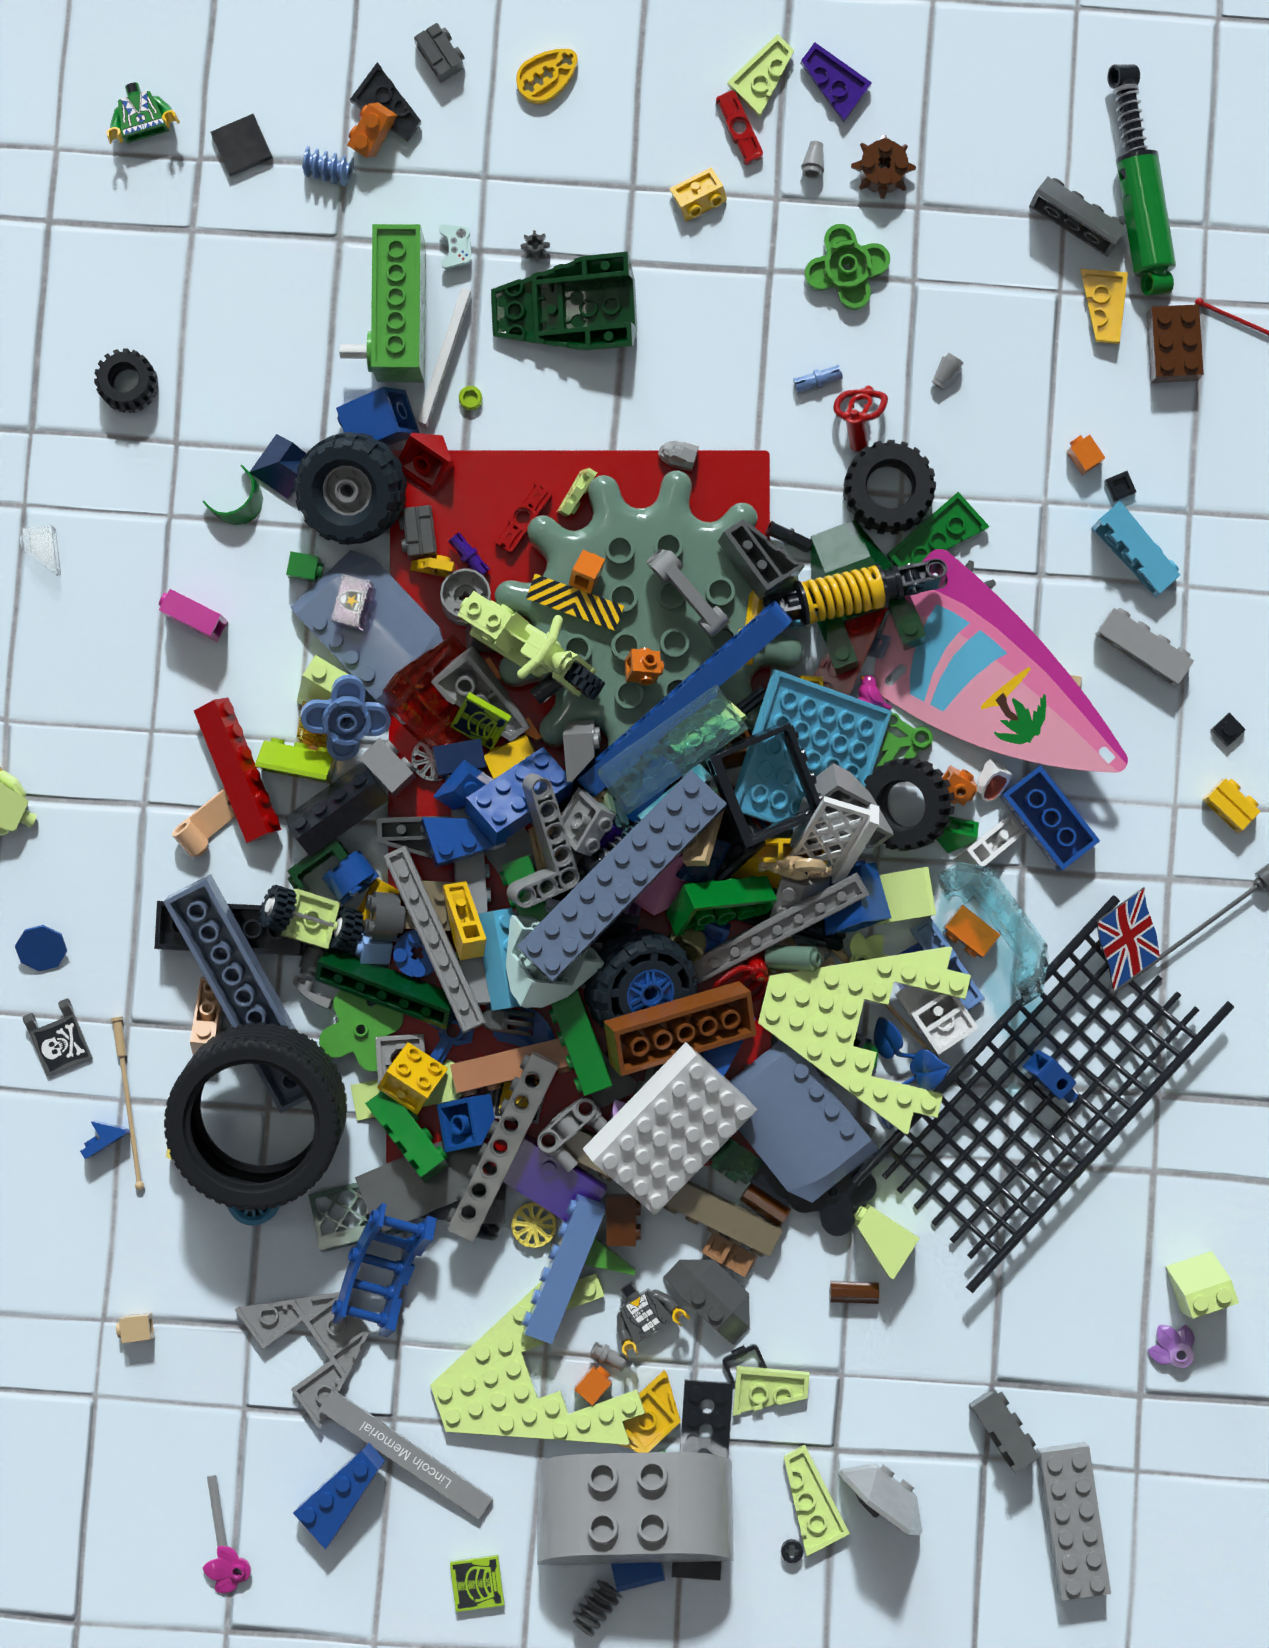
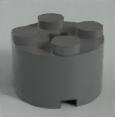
M374 891L372 895H367L366 909H369L370 914L369 919L364 920L363 931L367 933L370 940L400 942L401 938L397 935L398 933L403 934L405 922V906H401L400 900H403L401 894Z

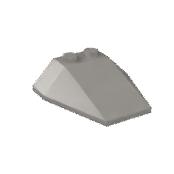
M877 1464L842 1468L839 1471L840 1477L865 1504L905 1534L920 1535L922 1533L917 1496L913 1492L914 1487L904 1479L901 1482L893 1477L895 1473L884 1464L881 1467Z

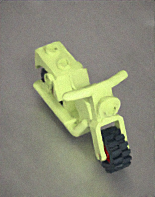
M475 591L461 603L457 616L463 622L473 626L470 635L522 667L517 672V676L520 679L526 678L530 673L540 677L548 672H552V678L572 694L578 697L583 694L592 700L597 698L605 686V682L595 675L596 669L572 651H565L557 641L563 618L560 615H556L553 618L550 631L545 634L529 624L517 612L514 613L506 605L502 604L500 606Z

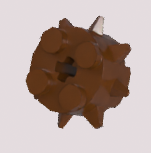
M882 135L881 140H877L870 145L861 143L862 159L851 164L852 169L860 172L862 182L859 189L868 188L875 193L877 191L880 199H885L887 193H891L897 188L906 191L905 175L916 170V166L908 162L906 154L907 144L900 146L895 141L887 138L886 135ZM880 164H882V165H886L887 168H886V167H883V168L881 169L879 166H880Z

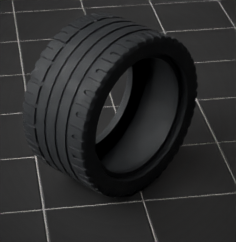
M253 1022L247 1025L241 1024L235 1028H228L225 1032L222 1031L215 1037L210 1038L196 1051L174 1083L166 1103L167 1107L164 1114L166 1117L164 1120L167 1148L170 1149L171 1159H174V1165L181 1171L182 1177L186 1178L187 1182L194 1186L195 1190L200 1194L203 1193L206 1198L213 1199L220 1205L222 1203L226 1207H236L239 1210L247 1209L248 1211H254L255 1209L277 1208L278 1205H286L289 1201L292 1202L298 1199L299 1196H303L307 1193L308 1189H312L315 1186L316 1182L327 1171L345 1128L347 1095L344 1092L345 1086L342 1083L340 1072L338 1073L336 1064L332 1062L329 1054H326L325 1050L317 1045L316 1041L310 1040L304 1033H298L296 1029H289L288 1026L284 1025L278 1026L276 1023L266 1024V1022H259V1024H255ZM241 1064H260L280 1070L301 1087L311 1104L314 1115L313 1140L297 1156L279 1164L266 1166L252 1165L230 1157L214 1143L203 1123L201 1097L205 1083L222 1070Z

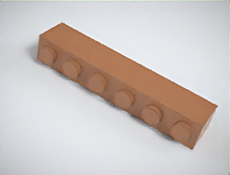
M558 1038L451 1064L456 1093H463L464 1097L478 1094V1089L487 1088L488 1092L501 1089L502 1083L510 1082L512 1084L515 1076L521 1077L523 1069L519 1067L525 1055L531 1056L533 1051L558 1062V1074L571 1072L572 1069L570 1070L566 1060V1056L569 1055L567 1046L562 1047ZM533 1073L528 1074L526 1076V1078L534 1076V1080L539 1079V1077Z

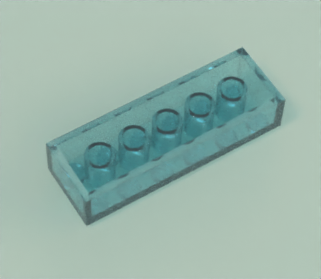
M716 684L597 769L598 776L628 815L746 731L748 727L718 684Z

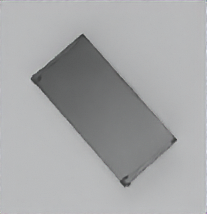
M443 1140L433 1144L435 1148L440 1146L445 1152ZM481 1145L446 1152L448 1158L445 1161L448 1166L426 1183H424L405 1156L355 1177L369 1215L372 1210H376L384 1203L387 1204L385 1216L410 1222L459 1201L456 1198L462 1186L467 1188L471 1180L467 1178V1175L472 1165L478 1166L481 1157L477 1156ZM486 1162L484 1164L485 1170L493 1173L489 1163ZM478 1183L473 1186V1189L478 1193L485 1190L486 1187ZM383 1225L379 1232L384 1233L394 1228Z

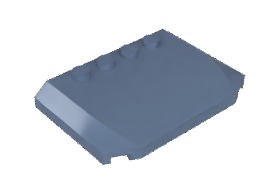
M352 550L344 555L290 607L342 665L363 682L364 688L388 710L448 654L441 628L375 558ZM350 590L363 592V604L359 608V613L344 609L338 597Z
M778 1041L729 1081L757 1108V1111L738 1130L788 1192L813 1203L878 1150L871 1138L811 1063L782 1041Z

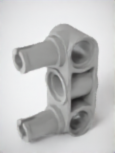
M581 1096L569 1107L562 1110L540 1131L537 1139L538 1146L547 1156L554 1157L568 1173L578 1162L566 1150L564 1142L571 1139L585 1124L591 1125L598 1133L608 1122L601 1115L602 1111L594 1099L590 1096ZM582 1102H589L592 1105V1110L588 1114H583L578 1110V1107ZM550 1134L555 1137L556 1141L551 1146H545L541 1141L542 1137Z

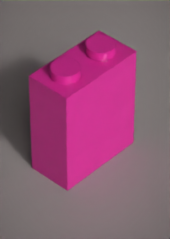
M169 589L168 593H163L159 600V611L165 616L218 642L228 623L221 614L172 589Z

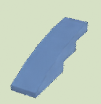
M931 917L910 929L923 951L951 947ZM952 948L947 969L970 975ZM970 978L966 999L960 1000L967 1011H970L985 1001V997Z

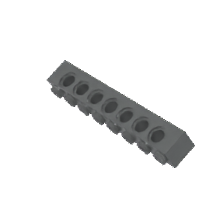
M535 1051L532 1052L531 1056L525 1055L519 1067L523 1069L521 1077L515 1076L509 1088L513 1093L509 1100L504 1098L498 1111L502 1113L499 1122L494 1120L488 1134L492 1135L488 1144L483 1142L477 1156L481 1157L478 1166L472 1165L467 1175V1178L471 1180L467 1188L462 1186L456 1198L460 1203L457 1209L451 1208L446 1219L450 1223L447 1228L448 1231L474 1242L559 1066L558 1062ZM532 1073L536 1074L540 1082L537 1085H530L526 1081V1076ZM516 1097H527L529 1100L528 1106H518L515 1101ZM507 1118H515L518 1122V1127L515 1129L508 1128L505 1125V1120ZM504 1140L508 1148L504 1151H499L496 1149L494 1142ZM486 1162L495 1163L497 1170L493 1173L487 1172L484 1168ZM478 1183L483 1184L486 1187V1193L477 1194L473 1186ZM467 1205L474 1207L476 1214L473 1216L465 1215L463 1207Z

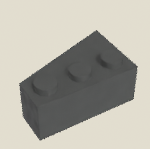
M425 816L427 818H451L450 816ZM422 817L377 818V842L379 844L395 849L407 846L409 853L432 859L421 825Z

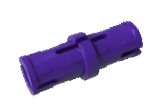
M460 532L448 541L460 555V560L466 563L472 570L482 575L490 570L477 554L476 548H472Z

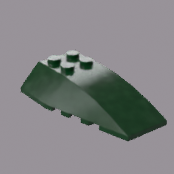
M628 251L581 256L569 263H562L553 266L554 268L547 271L531 274L528 278L518 279L491 289L494 337L583 351L633 347L637 332L636 290Z

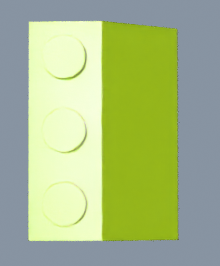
M271 737L270 741H263L255 767L261 771L331 784L336 759L331 757L327 748L318 747L317 750L308 749L309 745L294 742V746L286 745L283 739Z

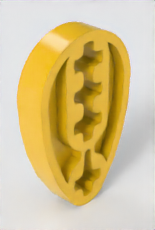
M554 49L535 55L525 61L519 67L516 75L517 89L522 98L529 103L541 105L557 97L574 76L578 65V57L575 51L572 49ZM566 56L568 59L572 57L571 65L567 63L562 64L563 57ZM544 70L548 72L553 71L551 79L548 76L544 77ZM535 77H538L539 79L544 77L543 85L536 83L533 86L532 92H530L529 90L524 91L526 83H528V85H533L535 83Z

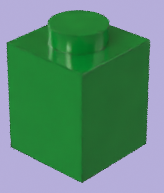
M290 551L286 572L288 578L316 583L318 577H322L324 564L321 563L319 556Z

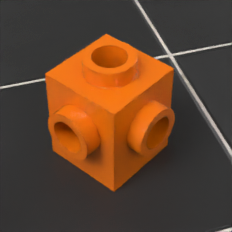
M649 648L631 649L625 658L626 682L650 685L654 684L658 677L663 674L664 663L660 661V651H652Z
M950 765L942 778L943 780L948 779L951 784L950 787H947L949 793L954 792L955 800H951V803L956 804L958 802L964 806L967 801H971L976 795L977 785L974 776L965 769L960 771Z

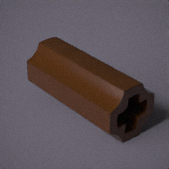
M751 1182L739 1199L779 1227L791 1211L790 1207L785 1206Z
M830 1281L829 1302L879 1304V1282Z

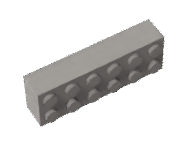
M1086 1442L1037 1448V1454L1040 1457L1038 1461L1058 1595L1064 1601L1111 1594L1089 1445Z

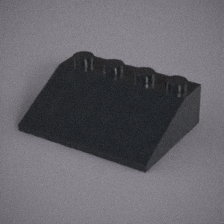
M360 762L285 818L295 839L307 854L312 857L389 801V799L367 766Z

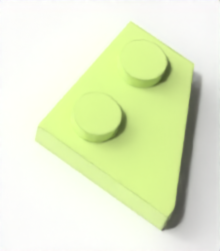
M590 468L579 472L557 510L559 514L566 517L570 513L574 514L581 503L579 502L583 494L587 493L589 484L597 472Z

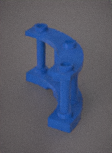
M382 1203L376 1210L371 1211L369 1221L363 1229L356 1247L350 1249L348 1261L350 1262L344 1276L338 1300H335L333 1303L332 1314H334L333 1323L335 1324L341 1322L346 1315L377 1323V1326L380 1327L378 1335L388 1337L396 1331L403 1299L399 1298L403 1284L408 1285L415 1269V1264H412L415 1257H421L425 1249L433 1242L437 1218L427 1216L421 1223H410L385 1216L387 1204ZM384 1225L413 1233L411 1238L407 1237V1239L379 1232V1230ZM372 1240L404 1249L401 1259L396 1261L367 1254L366 1251ZM361 1262L392 1270L394 1277L391 1285L386 1287L356 1279ZM352 1288L384 1296L386 1302L383 1312L378 1314L348 1306Z

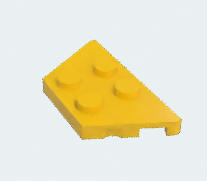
M665 1369L639 1392L646 1413L623 1421L630 1443L617 1445L630 1448L638 1453H647L681 1422Z

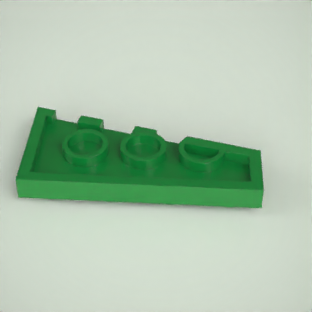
M957 492L888 552L887 556L896 567L910 563H920L932 551L936 549L948 550L989 529L990 526L966 499Z

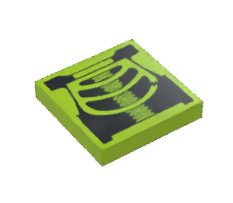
M469 692L450 727L473 740L481 739L483 746L493 750L511 715Z
M498 1555L450 1561L456 1612L503 1606L505 1604Z

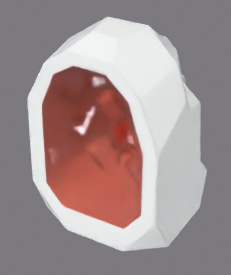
M991 758L984 764L983 771L977 779L976 796L980 800L990 802L1002 794L1012 776L1007 767Z

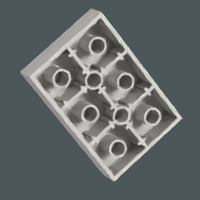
M685 1042L591 1139L583 1150L596 1166L656 1215L757 1111V1108L742 1092Z

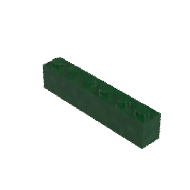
M330 947L317 962L315 981L445 1030L456 1018L442 988L378 964H361L359 957Z

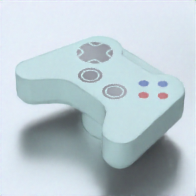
M440 225L439 233L447 238L449 244V253L441 261L442 268L450 269L469 264L472 259L469 229L463 226Z

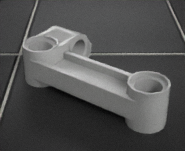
M660 549L646 561V564L664 583L669 580L700 616L701 619L698 621V624L709 637L713 638L730 623L724 612L718 606L712 609L680 571L684 567L683 564L670 550Z

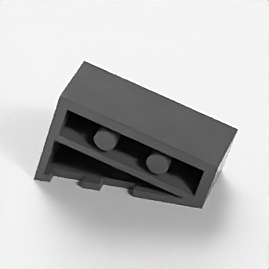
M742 519L725 530L718 543L761 600L798 576L805 565L800 561L796 562L786 554L784 549L776 547L767 540L768 537Z
M993 1388L969 1405L1008 1466L1016 1474L1040 1457L1033 1448L1036 1444L1030 1434H1024L1020 1426L1023 1424L1015 1412L1011 1414L1006 1407L1010 1403L1003 1392L997 1393Z

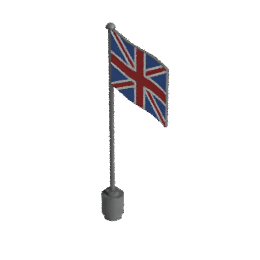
M1269 863L1255 873V886L1162 954L1159 953L1157 934L1147 908L1145 887L1097 920L1098 938L1110 972L1112 988L1109 989V994L1116 996V992L1257 889L1269 892Z

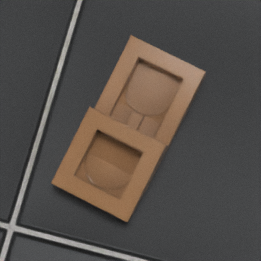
M713 1233L702 1250L703 1254L747 1278L758 1256L741 1246L730 1242L727 1238Z

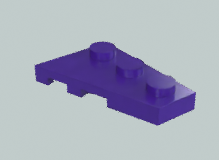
M816 42L813 43L800 63L843 122H845L872 84L871 81Z

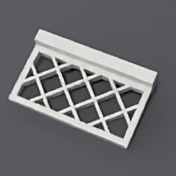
M824 796L789 856L807 853L812 859L830 860L832 863L830 866L832 867V874L830 875L832 883L836 884L842 881L849 874L879 825V806L870 804L865 809ZM829 806L837 809V812L827 814L825 808ZM855 814L861 817L859 819L849 821L847 816ZM842 817L844 823L833 825L831 820ZM826 822V824L828 825V827L817 830L815 826L816 824ZM849 829L850 834L840 837L838 831ZM831 833L835 837L826 841L822 838L823 835ZM817 838L818 843L808 845L806 842L808 839ZM838 844L841 847L840 850L833 852L828 848ZM819 849L824 850L825 854L815 856L812 852Z

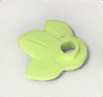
M860 932L854 934L849 944L852 954L849 963L857 962L858 959L869 960L887 957L888 955L882 954L883 935H871L865 939Z

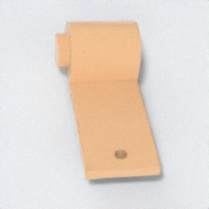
M225 789L211 798L172 832V837L190 857H200L208 849V838L235 817Z

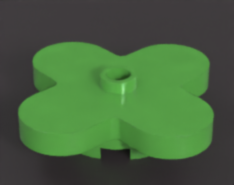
M835 224L825 233L824 247L827 255L812 259L805 268L804 278L807 285L816 291L835 288L839 301L845 308L859 310L865 307L870 299L871 289L868 279L880 276L886 272L890 264V254L883 245L878 243L861 246L858 244L856 235L851 227L845 224ZM849 265L851 270H845L843 266Z
M340 990L333 1000V1007L339 1021L322 1031L319 1045L325 1050L326 1054L333 1058L342 1057L353 1052L363 1069L377 1071L375 1037L387 1036L399 1030L404 1021V1014L379 1004L370 1007L366 999ZM359 1025L365 1026L366 1030L363 1034L357 1032Z

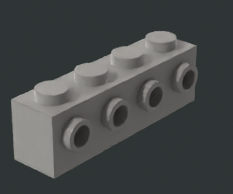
M1113 608L1094 635L1173 687L1177 686L1194 662L1190 658L1191 654L1180 647L1176 649L1170 645L1171 641L1161 634L1157 636L1150 632L1151 628L1141 621L1137 623L1130 618L1131 615L1124 609L1118 608L1117 610Z

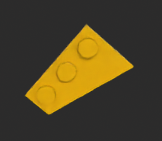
M1080 269L1096 342L1120 344L1128 272Z

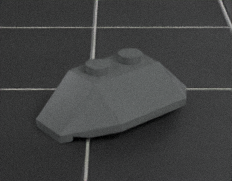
M679 1259L663 1276L671 1287L731 1344H734L750 1327L749 1293L715 1260Z

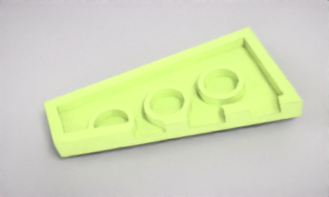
M803 1445L783 1455L806 1556H809L850 1533L806 1446Z

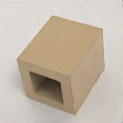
M152 1313L119 1318V1323H116V1334L118 1338L121 1337V1343L151 1340L154 1338Z

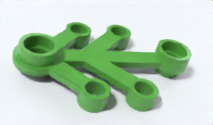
M891 713V716L896 717L897 723H888V727L898 728L907 737L898 738L886 730L883 738L884 741L879 751H886L880 762L875 765L874 769L877 766L884 765L885 762L893 760L902 747L910 746L903 757L907 759L914 758L919 750L928 749L933 742L931 731L926 727L913 728L902 721L898 714ZM917 735H923L925 742H917Z

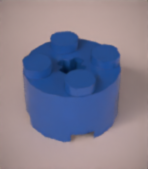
M359 850L348 855L333 869L334 872L329 870L321 879L342 905H345L354 898L353 895L357 892L361 894L371 886L370 884L379 878V875Z
M417 930L405 932L399 937L401 938L400 942H396L394 946L393 957L396 966L402 973L410 977L423 978L432 975L435 970ZM422 947L424 957L415 960L413 958L415 955L413 950L415 948L419 950Z

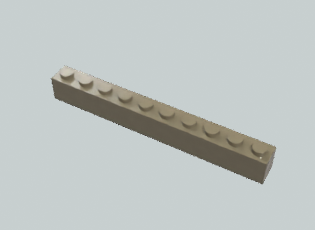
M582 1128L571 1139L564 1142L566 1150L578 1162L577 1166L587 1171H590V1169L598 1171L599 1177L609 1182L612 1181V1178L596 1166L583 1150L596 1134ZM688 1181L663 1207L673 1214H676L678 1211L686 1215L685 1219L693 1224L698 1225L700 1222L708 1226L707 1230L713 1234L720 1235L722 1233L729 1236L728 1240L735 1245L741 1246L743 1243L751 1247L750 1251L760 1257H763L764 1254L769 1257L771 1256L783 1232L782 1226L779 1227L775 1223L691 1181Z

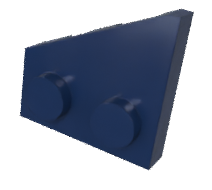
M716 838L709 866H686L684 864L677 872L676 877L693 883L714 880L731 843L724 839Z

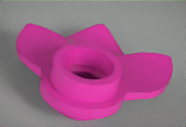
M218 1546V1558L208 1561L202 1568L207 1577L216 1581L215 1591L218 1593H228L235 1590L238 1583L246 1581L251 1574L249 1562L244 1558H239L236 1551L229 1546ZM235 1568L240 1569L242 1574L237 1573Z

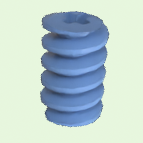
M307 146L302 162L303 173L305 177L313 175V178L317 180L322 176V180L325 182L331 178L333 184H337L340 180V184L346 186L353 173L354 158L351 159L350 163H347L346 155H343L342 159L338 161L337 153H334L332 158L329 159L328 151L326 150L321 157L318 148L311 154L310 146Z

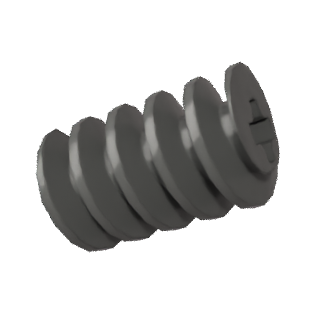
M599 1579L596 1581L600 1587L599 1590L593 1587L590 1589L594 1596H584L588 1604H578L582 1612L579 1613L574 1610L572 1612L576 1618L573 1623L591 1637L595 1634L593 1628L599 1629L601 1626L598 1620L605 1621L607 1619L604 1612L612 1613L611 1605L617 1606L619 1604L617 1597L623 1598L610 1584Z

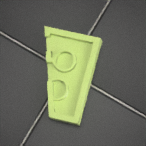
M777 34L727 82V86L734 90L737 96L759 118L791 60L794 50Z
M737 1366L733 1416L739 1415L741 1412L756 1411L775 1404L782 1405L807 1399L809 1372Z

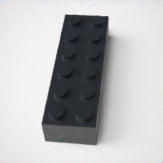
M157 901L154 949L190 951L164 902ZM228 904L255 954L303 955V942L281 936L282 932L260 925V910L263 906Z

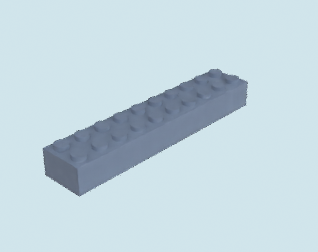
M690 770L517 945V949L553 984L726 808L727 803L697 774Z
M210 874L169 895L163 902L232 1027L235 1028L237 1025H247L253 1022L255 1024L266 1022V1024L276 1023L278 1026L284 1025L288 1026L289 1029H296L212 875ZM253 1064L280 1113L308 1100L301 1087L285 1073L266 1065Z

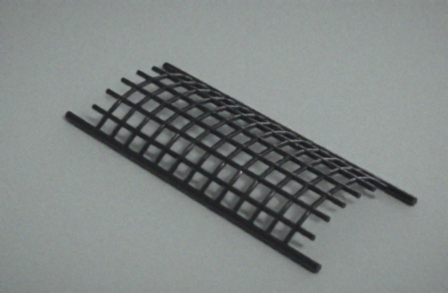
M1114 895L933 1090L934 1092L944 1094L954 1082L961 1088L950 1101L944 1096L942 1097L941 1103L945 1107L939 1112L938 1118L932 1120L929 1116L913 1112L910 1129L921 1117L928 1123L926 1128L917 1137L910 1131L907 1135L897 1129L851 1179L854 1184L859 1186L889 1153L895 1161L881 1175L884 1179L887 1180L901 1164L910 1175L896 1189L900 1194L916 1179L927 1189L913 1205L917 1210L931 1195L945 1206L931 1221L934 1226H937L950 1211L963 1223L950 1238L953 1243L968 1228L981 1239L967 1254L970 1259L985 1244L988 1245L996 1254L967 1284L966 1288L972 1294L1235 1008L1227 1001L1207 1024L1195 1034L1186 1025L1200 1011L1196 1006L1180 1022L1168 1012L1172 1005L1181 997L1179 992L1176 991L1163 1007L1149 995L1161 982L1162 978L1159 975L1144 990L1134 981L1129 983L1140 995L1128 1008L1117 997L1111 996L1109 990L1098 980L1108 970V963L1103 950L1100 948L1099 940L1095 942L1090 934L1097 927V920L1114 909L1120 902ZM1086 940L1091 945V948L1079 960L1073 952ZM1097 952L1105 963L1093 975L1084 964ZM1070 958L1075 963V966L1063 978L1057 970ZM1081 970L1089 978V981L1077 993L1068 982ZM1053 975L1059 983L1046 995L1041 987ZM1093 985L1106 995L1094 1009L1082 998ZM1064 987L1073 998L1060 1010L1052 999ZM1037 993L1043 1000L1030 1013L1024 1006ZM1144 999L1158 1010L1147 1024L1133 1013ZM1110 1000L1123 1011L1121 1016L1112 1025L1099 1014ZM1077 1002L1090 1013L1079 1026L1066 1016ZM1048 1005L1057 1015L1044 1028L1036 1017ZM1021 1011L1027 1018L1014 1031L1008 1023ZM1163 1015L1176 1025L1165 1039L1151 1029ZM1128 1017L1142 1028L1131 1042L1116 1030ZM1094 1018L1107 1029L1096 1043L1083 1032ZM1061 1020L1073 1030L1062 1044L1050 1034L1051 1030ZM1032 1023L1041 1033L1028 1045L1019 1035ZM1004 1028L1010 1036L997 1048L991 1041ZM1182 1030L1192 1040L1179 1052L1169 1043ZM1147 1033L1160 1043L1149 1057L1135 1047ZM1112 1034L1126 1046L1115 1059L1100 1048ZM1077 1036H1080L1091 1047L1080 1060L1066 1049ZM1045 1037L1057 1048L1051 1055L1052 1058L1056 1060L1063 1053L1075 1064L1068 1072L1071 1077L1081 1070L1093 1081L1082 1095L1078 1094L1076 1102L1066 1112L1052 1101L1053 1095L1049 1093L1046 1096L1034 1085L1036 1080L1033 1077L1028 1079L1017 1068L1028 1055L1032 1056L1035 1053L1034 1049ZM1015 1040L1024 1051L1012 1063L1003 1052ZM988 1046L994 1054L981 1066L975 1059ZM1166 1048L1176 1057L1163 1070L1153 1061ZM1130 1051L1144 1061L1132 1075L1119 1064ZM1095 1052L1110 1064L1099 1077L1084 1065ZM999 1058L1008 1069L996 1081L987 1070ZM972 1064L977 1072L965 1084L959 1076ZM1150 1066L1160 1075L1147 1088L1137 1078ZM1114 1069L1127 1078V1081L1116 1093L1103 1082ZM1012 1073L1025 1083L1013 1097L1001 1086ZM983 1076L992 1086L979 1098L970 1088ZM1134 1084L1143 1093L1130 1105L1121 1096ZM1098 1086L1111 1096L1100 1110L1087 1100ZM1029 1089L1042 1099V1102L1031 1114L1018 1102ZM996 1090L1009 1101L997 1115L985 1104ZM967 1094L976 1104L963 1116L954 1106ZM1117 1101L1127 1111L1114 1123L1104 1114ZM1082 1104L1095 1114L1083 1128L1071 1118L1073 1113ZM1047 1105L1061 1116L1050 1130L1036 1119L1038 1114ZM1013 1106L1026 1117L1015 1131L1002 1120ZM980 1108L992 1118L981 1132L969 1122L971 1117ZM950 1111L959 1122L947 1134L937 1124ZM1101 1119L1110 1129L1098 1141L1088 1132ZM1065 1122L1069 1123L1079 1132L1067 1146L1054 1135ZM1030 1123H1033L1045 1134L1033 1148L1019 1136ZM996 1124L1010 1135L999 1148H996L985 1137ZM963 1126L976 1136L965 1150L952 1139ZM934 1129L943 1139L930 1151L921 1142ZM906 1135L912 1143L899 1155L893 1148ZM1085 1137L1094 1147L1082 1159L1072 1149ZM1049 1140L1062 1149L1061 1153L1051 1163L1038 1153ZM1014 1141H1017L1029 1152L1017 1166L1003 1154ZM980 1142L994 1153L983 1166L979 1165L969 1155ZM947 1144L960 1154L948 1168L936 1157ZM918 1147L927 1157L914 1170L905 1159ZM1069 1155L1078 1164L1065 1177L1056 1167ZM1033 1157L1046 1167L1035 1181L1022 1171ZM998 1158L1012 1169L1010 1174L1001 1183L987 1172ZM964 1159L977 1170L975 1175L966 1184L953 1173ZM931 1161L943 1171V1174L932 1186L920 1175ZM1050 1173H1053L1062 1182L1049 1195L1039 1185ZM1017 1175L1030 1185L1018 1199L1006 1189V1186ZM982 1176L996 1187L985 1201L971 1190V1187ZM948 1177L961 1188L950 1202L937 1191L939 1186ZM1036 1191L1045 1200L1032 1212L1023 1203ZM1000 1193L1013 1203L1002 1217L989 1206ZM965 1194H968L980 1205L968 1219L954 1207ZM1019 1208L1029 1218L1016 1231L1006 1221ZM984 1210L997 1221L985 1235L973 1225V1222ZM1003 1226L1012 1236L999 1248L990 1239Z

